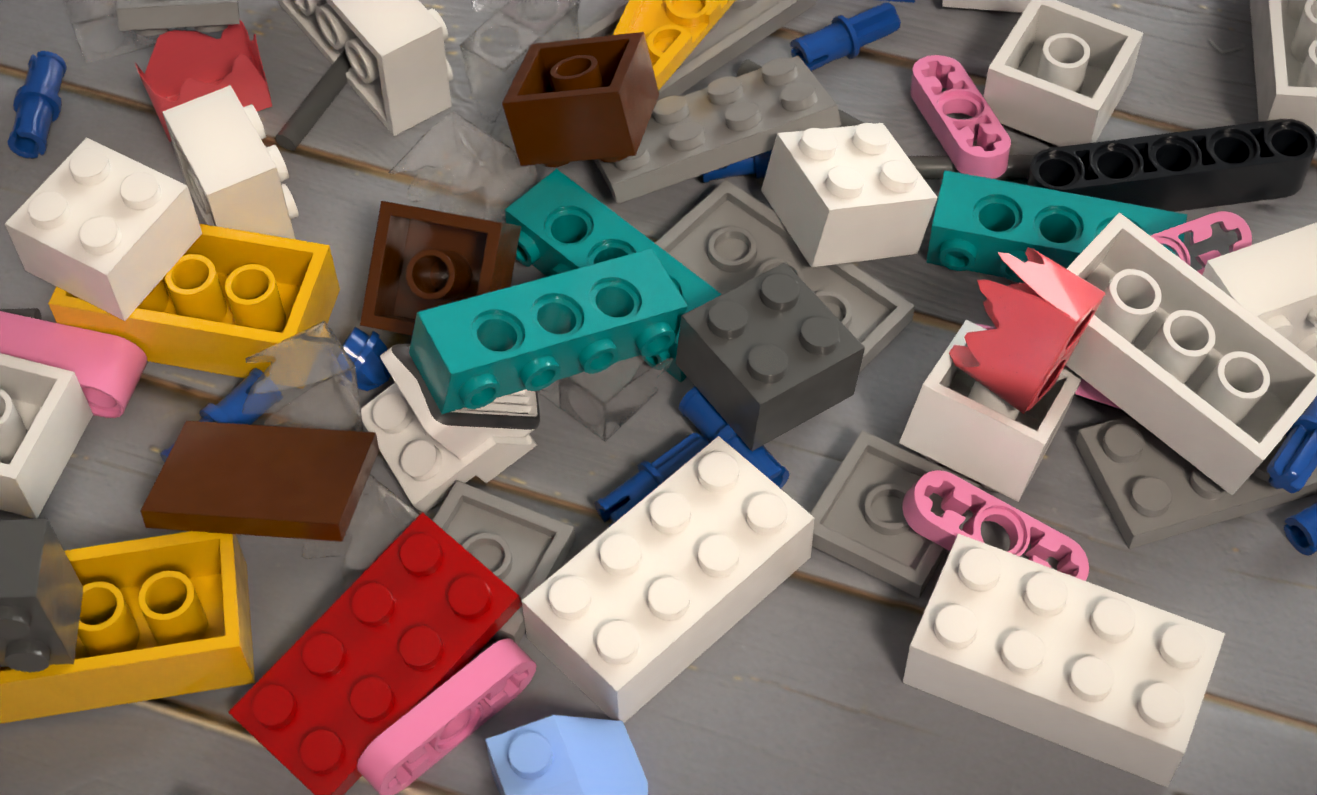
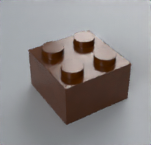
M644 32L531 44L502 102L520 166L543 164L545 167L555 168L564 166L572 161L599 159L600 161L610 163L623 160L628 156H636L659 97Z
M381 201L360 326L413 335L417 312L511 287L521 226Z

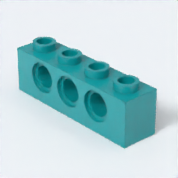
M555 169L504 209L506 223L521 226L516 259L524 266L529 267L533 265L547 277L652 248L688 307L685 313L722 295L558 169ZM678 331L674 345L664 352L651 357L640 356L652 368L656 370L663 368L681 383L687 376L676 365Z
M944 170L931 228L926 263L945 266L955 271L967 270L1004 277L1013 282H1024L1002 261L998 252L1009 253L1025 263L1029 261L1025 252L1030 247L1067 269L1119 212L1150 236L1186 223L1187 214ZM1185 233L1178 235V238L1183 243ZM1163 245L1164 247H1166L1168 250H1170L1172 253L1175 254V252H1174L1171 248H1169L1168 246Z
M651 248L417 312L409 354L441 414L465 407L468 409H478L505 395L526 389L528 391H538L550 386L556 380L582 372L588 374L598 373L609 368L613 363L639 355L645 357L658 355L674 345L680 328L681 315L685 314L688 306Z

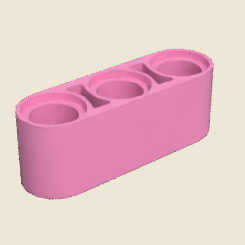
M0 311V353L75 372L94 416L117 418L124 413L148 363L147 356L141 348L133 342L116 335Z

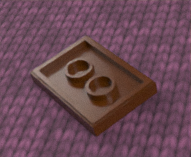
M186 421L140 510L145 527L343 542L379 452L376 432Z

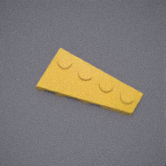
M629 0L613 35L644 32L659 91L736 0Z

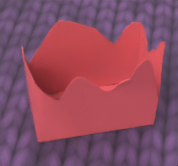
M241 20L240 24H231L224 29L220 39L213 38L199 31H167L160 34L157 38L145 73L142 72L135 62L138 73L169 142L172 140L163 111L231 85L243 107L252 104L257 112L272 107L256 34H254L253 40L250 41L248 32Z
M1030 247L1025 252L1029 260L1025 263L1009 253L998 252L1002 261L1025 283L1006 286L990 280H977L980 291L987 298L983 302L985 311L997 329L968 332L964 337L968 347L954 345L949 352L955 366L1023 414L1026 411H1030L1054 386L1105 296L1104 291Z

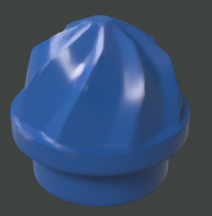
M357 327L353 328L328 367L329 370L342 377L339 382L344 387L349 385L369 391L389 380L391 375L380 358V355L386 352L388 348L379 338L380 334L372 331L368 335Z

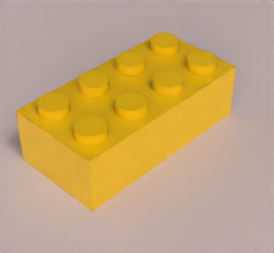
M200 224L201 236L126 321L58 287L55 288L48 303L56 323L125 338L144 351L148 362L246 378L254 368H257L265 374V377L262 379L263 382L270 378L275 384L304 388L340 287L330 245Z
M188 531L64 550L83 586L74 664L49 665L45 670L38 672H23L10 667H0V724L255 683L247 563L236 534Z

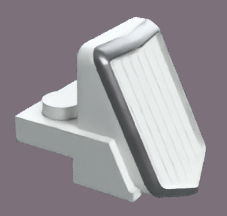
M398 344L380 355L382 362L395 383L359 409L357 413L368 432H376L380 452L410 502L419 511L425 514L443 501L456 480L466 483L474 476H477L485 483H488L537 446L530 435L540 423L537 391H528L526 389L496 398L490 404L478 409H468L465 407L441 414L409 354L410 344Z

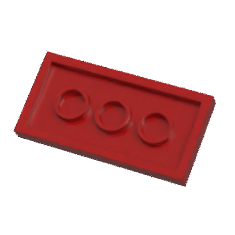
M422 512L228 713L314 795H344L362 776L357 770V764L369 744L464 668L522 606V600L515 591Z

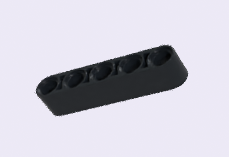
M1277 119L1049 148L1040 151L1034 156L1030 164L1026 185L1171 212L1285 198L1295 195L1301 190L1317 149V135L1304 122L1294 119Z

